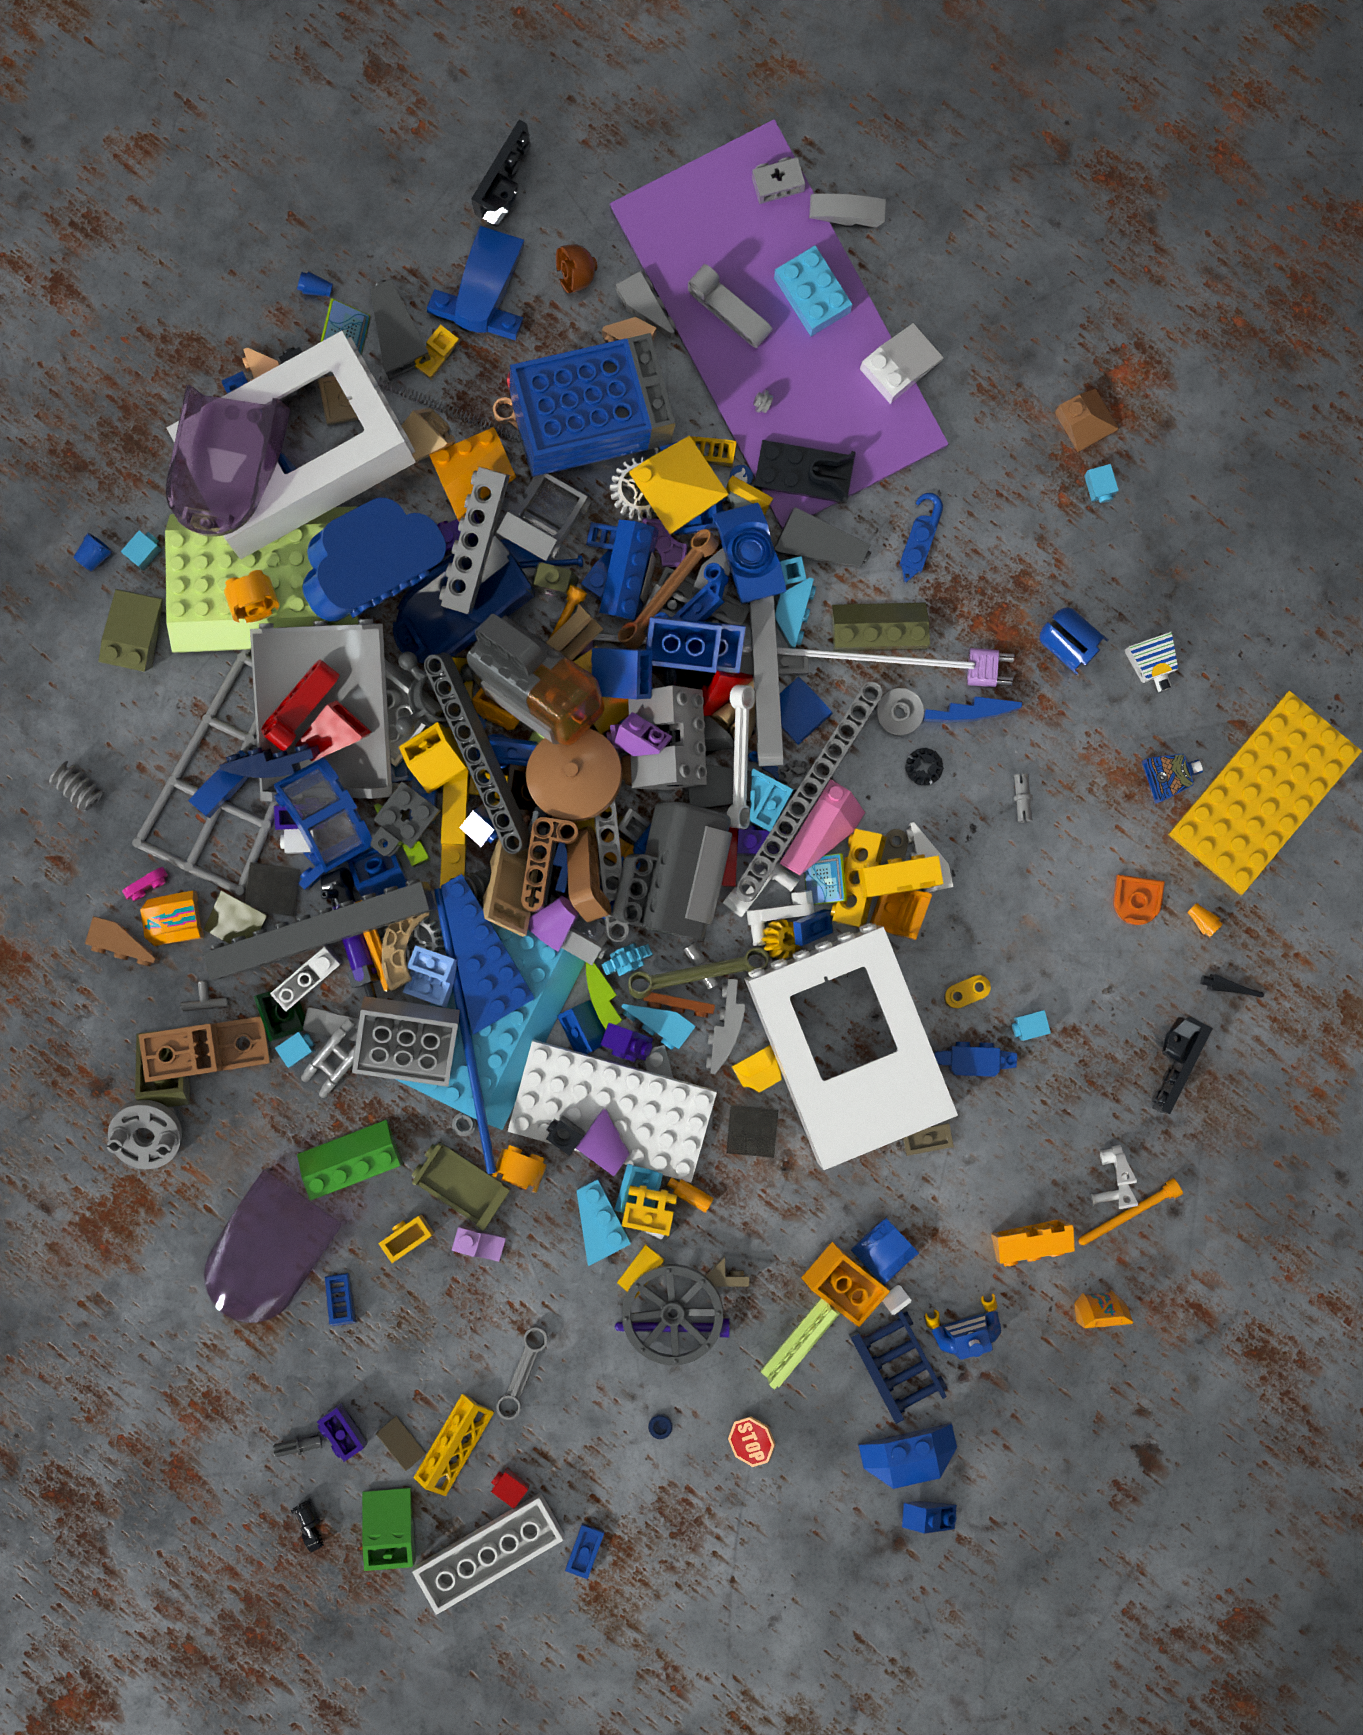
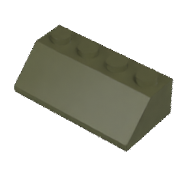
M926 602L832 605L833 652L927 650L930 646L929 618Z

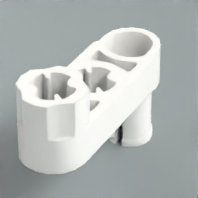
M778 861L757 896L770 880L773 881L775 879L790 892L800 880L785 870L784 866ZM764 868L760 874L766 873V869ZM735 886L723 904L742 917L754 900L750 902L741 901L736 895L737 887ZM750 886L749 889H748L745 893H746V894H751V893H753V892H754L753 887Z
M812 890L791 892L792 904L747 910L748 925H751L753 946L766 944L761 939L766 937L763 930L767 921L807 916L815 913Z

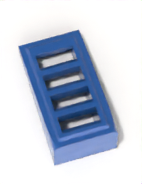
M591 522L586 545L612 551L618 526ZM598 529L602 530L600 542H596ZM608 531L611 532L609 544L606 543Z
M349 1273L326 1276L325 1286L329 1325L341 1326L356 1323ZM344 1282L343 1287L332 1288V1284ZM345 1292V1296L336 1298L333 1296L335 1293ZM346 1302V1306L335 1308L336 1303ZM347 1312V1316L337 1318L336 1313Z

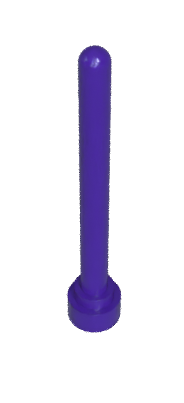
M723 1318L720 1338H729L730 1318ZM623 1322L615 1324L616 1331L625 1332ZM632 1322L635 1332H652L659 1323ZM714 1323L691 1324L700 1332L710 1333ZM681 1324L678 1325V1332H688ZM667 1325L662 1332H671L670 1326Z

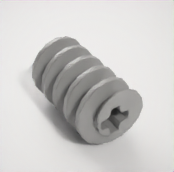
M65 761L52 773L49 783L56 785L58 791H63V795L66 798L71 797L70 802L77 804L79 810L88 811L100 800L104 791L100 790L95 793L97 785L93 784L88 787L90 778L87 777L81 780L83 772L79 771L74 774L76 765L67 767L68 761Z

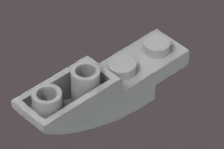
M728 979L727 984L723 983L722 998H726L725 1007L720 1009V1021L724 1022V1026H714V1030H709L708 1044L712 1045V1054H707L706 1068H710V1074H715L724 1064L736 1043L741 1029L745 1004H736L738 983L736 979Z

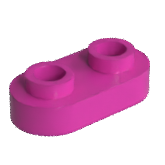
M160 867L130 884L122 892L127 900L137 901L146 895L145 891L153 887L156 889L164 885L168 874L164 867Z

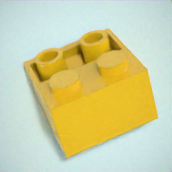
M439 722L399 746L407 767L427 793L433 792L468 770L451 730Z

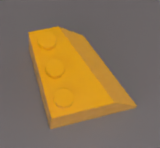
M494 427L429 455L459 522L461 517H465L464 514L467 511V508L464 507L467 495L472 493L473 485L471 484L473 472L475 470L478 471V467L510 475L508 483L516 478ZM484 487L481 490L482 499L491 494L488 487Z
M1062 1219L991 1233L996 1260L1000 1264L1003 1263L1005 1267L1016 1265L1020 1260L1027 1259L1028 1262L1040 1260L1044 1256L1051 1255V1257L1075 1251L1073 1225Z

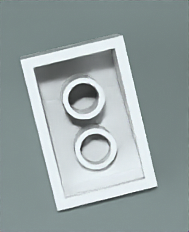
M912 323L864 359L860 370L891 404L944 358L915 324Z

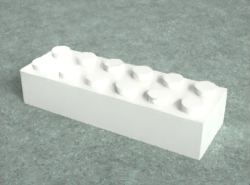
M540 1492L516 1506L515 1509L512 1508L415 1565L412 1573L437 1615L562 1542L565 1534Z

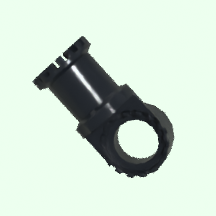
M309 1499L290 1511L299 1520L302 1526L300 1529L303 1542L309 1552L312 1553L323 1547L324 1542H321L323 1539L319 1538L321 1535L318 1534L319 1531L315 1528V1525L321 1522V1519L314 1514Z

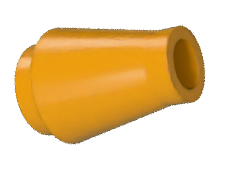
M1198 903L1187 912L1203 935L1206 934L1211 937L1223 925L1220 921L1221 918Z

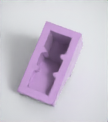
M460 1225L457 1229L452 1251L499 1262L506 1238Z

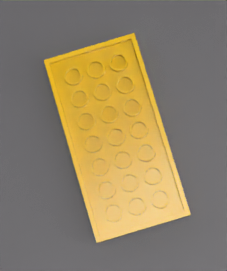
M1289 690L1168 835L1239 895H1243L1360 755L1362 750Z

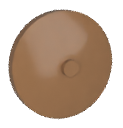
M578 727L566 740L564 739L559 744H553L546 738L542 739L533 750L526 769L527 787L539 808L555 819L571 822L589 820L604 812L618 795L623 775L620 757L611 742L602 734L584 727ZM558 735L559 740H562L563 737Z

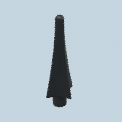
M1210 974V977L1202 975L1200 984L1208 986L1207 990L1264 997L1263 992L1244 987L1217 974Z

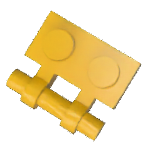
M630 1185L628 1195L637 1196L636 1204L626 1202L622 1226L669 1236L674 1211L665 1210L666 1203L676 1204L677 1195L670 1194L667 1190L663 1189L660 1192L647 1189V1186L640 1185V1187ZM645 1198L659 1201L658 1207L645 1206Z

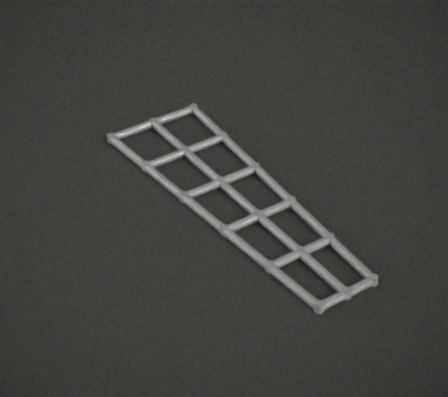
M251 649L241 650L237 655L231 670L206 714L202 717L201 723L171 776L167 779L166 785L136 838L132 841L134 847L239 896H243L246 893V888L268 833L272 828L275 818L274 806L278 805L277 801L270 803L265 818L225 801L211 818H207L187 861L146 842L145 839L175 787L191 795H194L199 789L181 780L180 777L209 726L244 741L240 750L247 755L248 750H251L252 746L257 747L256 719L249 732H245L215 718L244 664L252 667V656H249ZM222 809L261 827L238 884L196 865Z

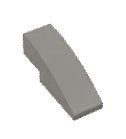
M851 194L810 195L809 218L847 226L860 224L877 228L885 222L886 199Z

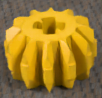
M779 919L778 921L768 923L769 928L763 930L766 937L761 939L766 942L763 949L769 951V956L772 958H784V960L792 958V954L801 949L799 945H795L793 922Z

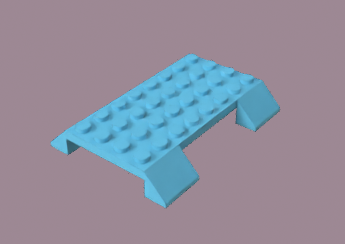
M491 922L535 997L534 1000L472 1035L468 1017L488 1125L503 1130L516 1102L532 1040L546 1043L558 1018L557 1015L560 1014L585 961L563 948L557 952L529 930H527V935L522 937ZM453 989L446 1007L449 1009H456ZM430 1003V1005H429V1006L441 1007V1006L436 1005V1004H433V1003ZM458 1021L448 1087L404 1080L397 1081L477 1120Z

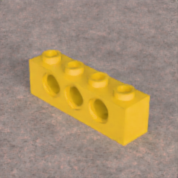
M855 829L854 834L850 835L848 840L849 855L843 861L847 901L849 897L856 896L857 903L850 908L847 905V901L834 903L831 910L832 921L856 928L866 924L873 897L863 898L860 883L854 884L853 877L858 873V870L865 868V863L879 861V865L881 864L887 839L884 835ZM862 850H867V859L859 861V853Z

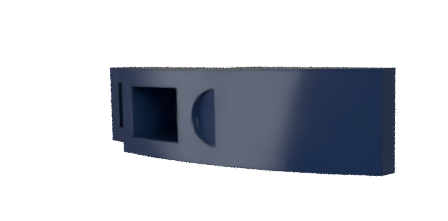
M308 743L295 747V751L287 753V750H281L272 754L271 748L262 750V747L248 750L249 755L241 757L240 753L227 756V761L219 766L223 771L245 777H281L295 774L301 770L299 762L315 758L320 754L318 745L309 747Z

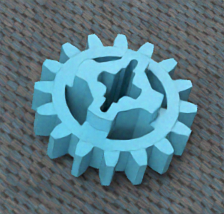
M633 943L611 953V959L601 965L606 975L618 972V975L622 976L644 966L643 960L652 956L653 953L649 944L637 947L636 943Z

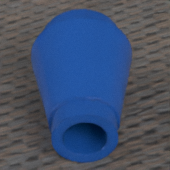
M309 271L307 273L301 272L297 290L302 291V294L330 297L333 283Z

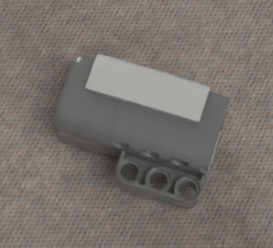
M658 802L654 809L645 854H629L624 859L613 906L614 918L619 922L677 937L704 941L707 926L713 923L732 839V833L729 832L730 817L725 813L684 802ZM639 859V860H640V868L637 870V869H636V862H637V860ZM634 883L635 891L631 893L630 888L631 885ZM627 907H629L630 909L628 917H626L625 910Z

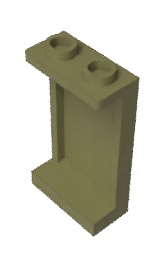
M439 1142L437 1145L432 1144L425 1154L428 1159L424 1165L419 1164L411 1176L414 1177L412 1184L418 1185L474 1222L478 1228L484 1231L511 1191V1188L492 1175L487 1174L486 1171L442 1142Z

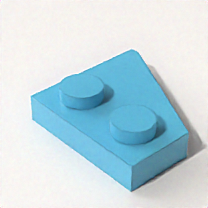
M753 768L751 771L750 822L771 832L794 790Z

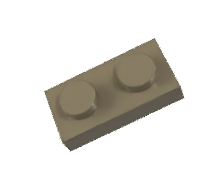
M949 1123L931 1126L903 1138L906 1156L954 1147Z

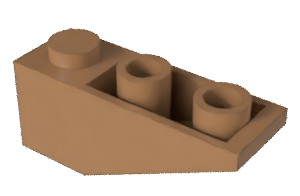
M93 916L85 944L92 946V951L105 954L106 950L115 952L114 957L128 960L130 956L137 958L138 964L151 967V963L159 964L160 959L121 923Z

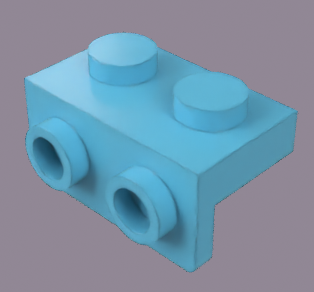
M627 1164L614 1210L624 1213L626 1202L636 1204L637 1196L628 1195L630 1185L636 1187L643 1185L647 1186V1189L659 1191L663 1174ZM645 1198L644 1205L655 1207L656 1200Z

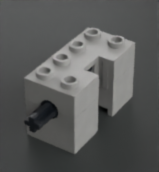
M664 667V687L652 689L650 699H628L629 715L631 712H634L672 736L671 741L659 754L631 755L632 788L665 791L707 785L703 690L677 686V668Z

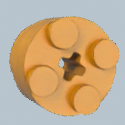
M254 570L247 576L230 578L225 582L224 594L232 618L236 622H240L239 619H245L246 623L256 622L272 615L271 610L274 607L276 610L279 608V602L269 576L264 575L262 570Z
M511 1145L507 1149L502 1148L496 1163L497 1172L493 1173L492 1176L496 1178L497 1174L503 1175L502 1181L523 1189L532 1186V1192L537 1193L547 1167L543 1163L545 1158L535 1154L527 1157L521 1154V1149Z

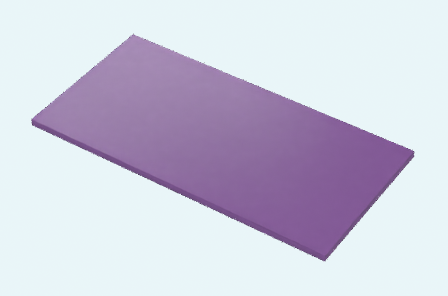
M775 119L611 202L610 207L642 268L650 279L657 296L662 300L668 317L672 318L676 326V332L734 441H737L736 445L751 469L753 477L756 479L762 440L847 455L851 454V451H855L856 455L848 497L947 447L949 444L916 383L890 404L860 370L862 361L892 337L830 222L809 218L810 195L814 194L804 173L802 172L805 181L804 192L759 204L752 181V170L760 164L768 163L771 165L778 163L780 159L785 157L795 158ZM775 176V177H774V178H777L778 181H781V180H782V179H779L778 176ZM816 246L853 305L851 313L815 335L810 336L775 281L774 274L775 269L811 247ZM703 264L710 266L718 274L719 282L772 327V332L758 348L751 346L689 293L688 282ZM764 390H768L769 394L773 395L772 403L766 413L762 411L758 413L755 411L756 406L753 405L754 399L758 392L762 393ZM760 489L763 493L773 498L770 509L781 529H783L794 507L814 516L839 503Z

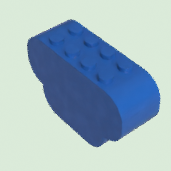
M375 498L332 520L311 539L307 554L313 569L307 573L303 581L304 597L313 612L324 620L339 621L349 615L355 618L364 613L366 609L381 604L388 597L392 598L398 595L405 588L412 587L429 576V570L436 566L445 555V539L436 523L430 517L421 513L406 515L401 506L395 501L388 498Z

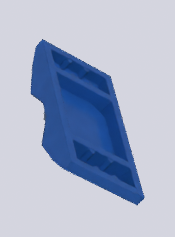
M759 503L713 514L740 603L745 604L785 593L787 590L781 564L774 550L768 523Z

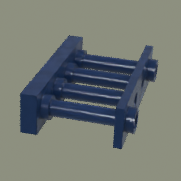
M902 1310L897 1313L898 1319L868 1335L863 1334L860 1336L858 1331L849 1334L896 1424L904 1420L901 1413L905 1412V1408L937 1391L942 1399L947 1397L944 1390L948 1389L941 1376L936 1377L910 1327L914 1324L907 1311L903 1313ZM902 1327L905 1328L910 1337L909 1341L879 1357L876 1355L871 1357L868 1348L871 1347L870 1344ZM914 1348L917 1350L922 1360L921 1362L889 1379L888 1377L882 1378L879 1370L882 1369L884 1364ZM925 1370L928 1371L933 1383L901 1400L899 1398L893 1399L890 1393L894 1390L893 1387Z

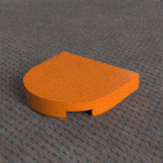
M1116 875L1113 897L1115 912L1124 922L1131 925H1143L1152 921L1161 910L1165 881Z

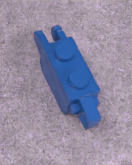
M956 1042V1046H950L949 1051L933 1052L939 1065H949V1070L953 1075L995 1077L1000 1072V1069L1017 1068V1053L994 1048V1043L980 1042L979 1047H970V1042Z

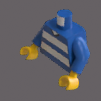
M992 1293L993 1299L991 1302H985L984 1296L981 1297L983 1307L988 1313H982L939 1326L940 1315L937 1310H934L935 1318L933 1319L929 1318L927 1313H925L926 1326L933 1329L932 1333L939 1348L944 1352L956 1355L961 1360L973 1356L979 1357L983 1353L992 1351V1343L1001 1334L998 1312L995 1311L998 1306L995 1295Z

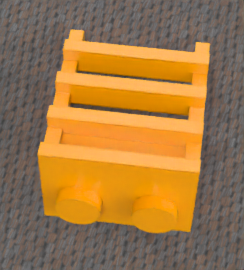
M913 890L881 895L878 898L870 923L883 926L887 933L897 937L916 940L932 894Z

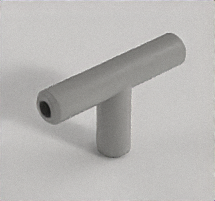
M205 980L198 982L199 1000L181 1002L180 1004L181 1011L184 1012L228 1007L229 999L227 997L209 999L208 982Z

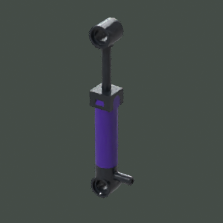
M342 867L322 875L321 887L323 890L321 891V897L323 899H330L333 910L339 909V904L351 900L354 903L356 902L352 891L354 880L347 868ZM359 934L342 940L351 967V971L347 972L351 987H364L367 997L377 998L373 983L379 982L380 979L364 935Z

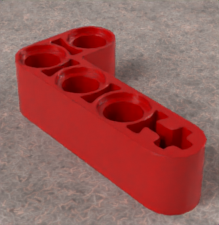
M318 660L261 728L263 736L280 750H286L296 737L295 730L336 683L339 674L324 661Z

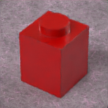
M506 1468L503 1473L498 1471L491 1481L494 1485L491 1492L515 1509L528 1491L530 1484Z

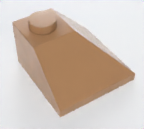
M1096 389L1071 398L1059 405L1055 411L1077 452L1119 430Z

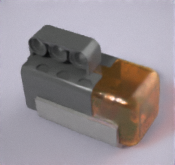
M491 614L475 630L478 641L467 654V662L475 683L482 687L487 697L553 744L572 745L602 716L605 704L598 680L591 673L506 615L500 618L495 614Z

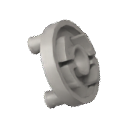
M152 1100L129 1102L118 1109L111 1120L108 1128L107 1149L109 1152L114 1153L121 1161L139 1169L161 1167L175 1157L182 1141L180 1121L173 1111L159 1102ZM147 1128L153 1132L154 1137L149 1139L143 1138L139 1135L138 1129Z

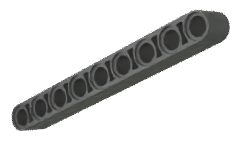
M445 652L428 656L424 662L425 671L500 842L508 853H518L529 847L531 835L451 655ZM437 660L441 662V669L437 666ZM447 681L451 685V691L447 689ZM456 704L460 706L461 713H458ZM466 726L470 728V736L466 732ZM476 748L480 751V758L476 755ZM485 770L489 772L490 780L487 779L485 775ZM495 792L500 796V802L496 800ZM505 814L509 817V824L505 821ZM514 836L518 838L519 846L514 842Z

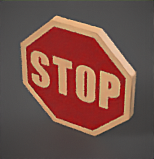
M752 1416L735 1421L728 1438L735 1457L752 1467L768 1463L776 1445L769 1427Z

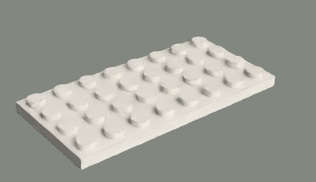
M533 1039L507 1132L552 1144L546 1139L549 1134L546 1129L554 1118L559 1120L563 1115L586 1133L603 1108H605L614 1127L617 1128L622 1142L629 1151V1156L623 1164H631L654 1170L665 1176L679 1180L683 1179L691 1183L717 1090ZM566 1129L558 1130V1135L561 1138L567 1139L570 1137V1133Z

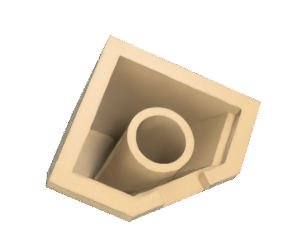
M432 408L413 410L401 425L415 450L412 456L416 462L456 442L454 436L448 434L450 429L448 423Z

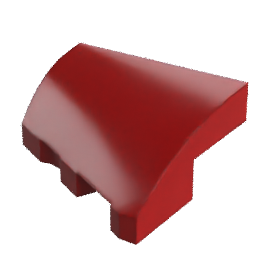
M717 670L709 687L703 685L701 689L703 690L704 716H711L730 700L732 688L735 685H748L753 680L752 675L742 672L731 674Z

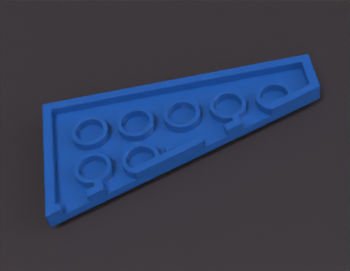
M460 874L441 885L471 1031L472 1035L534 1000L535 997L491 922L484 919L481 905L464 876Z

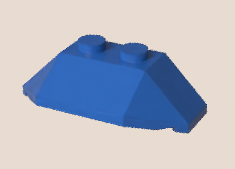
M952 1423L858 1444L863 1468L893 1489L940 1479L957 1449Z

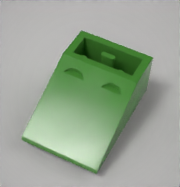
M411 1487L362 1492L364 1571L414 1566L416 1553Z

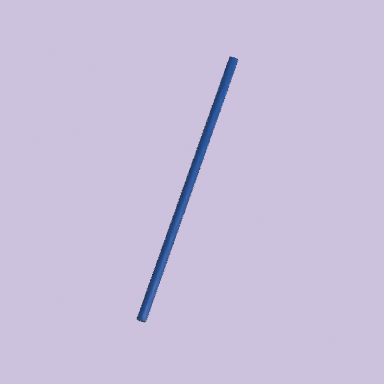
M441 888L434 889L446 956L456 959ZM456 964L452 989L456 1010H460L459 1026L487 1174L496 1173L497 1170L458 965Z

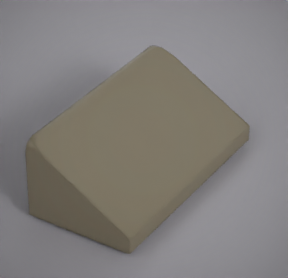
M397 1416L376 1432L378 1438L405 1471L426 1454Z

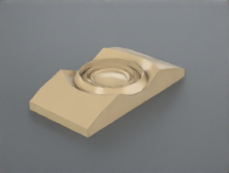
M514 837V842L519 846V840ZM498 839L490 860V882L483 896L484 919L524 937L527 935L531 911L523 907L521 901L529 850L526 848L518 853H508L503 848L500 839ZM534 852V857L541 859L542 853ZM538 870L533 871L530 875V880L533 883L537 881ZM529 885L528 890L532 889L533 894L531 898H527V902L532 907L535 888Z

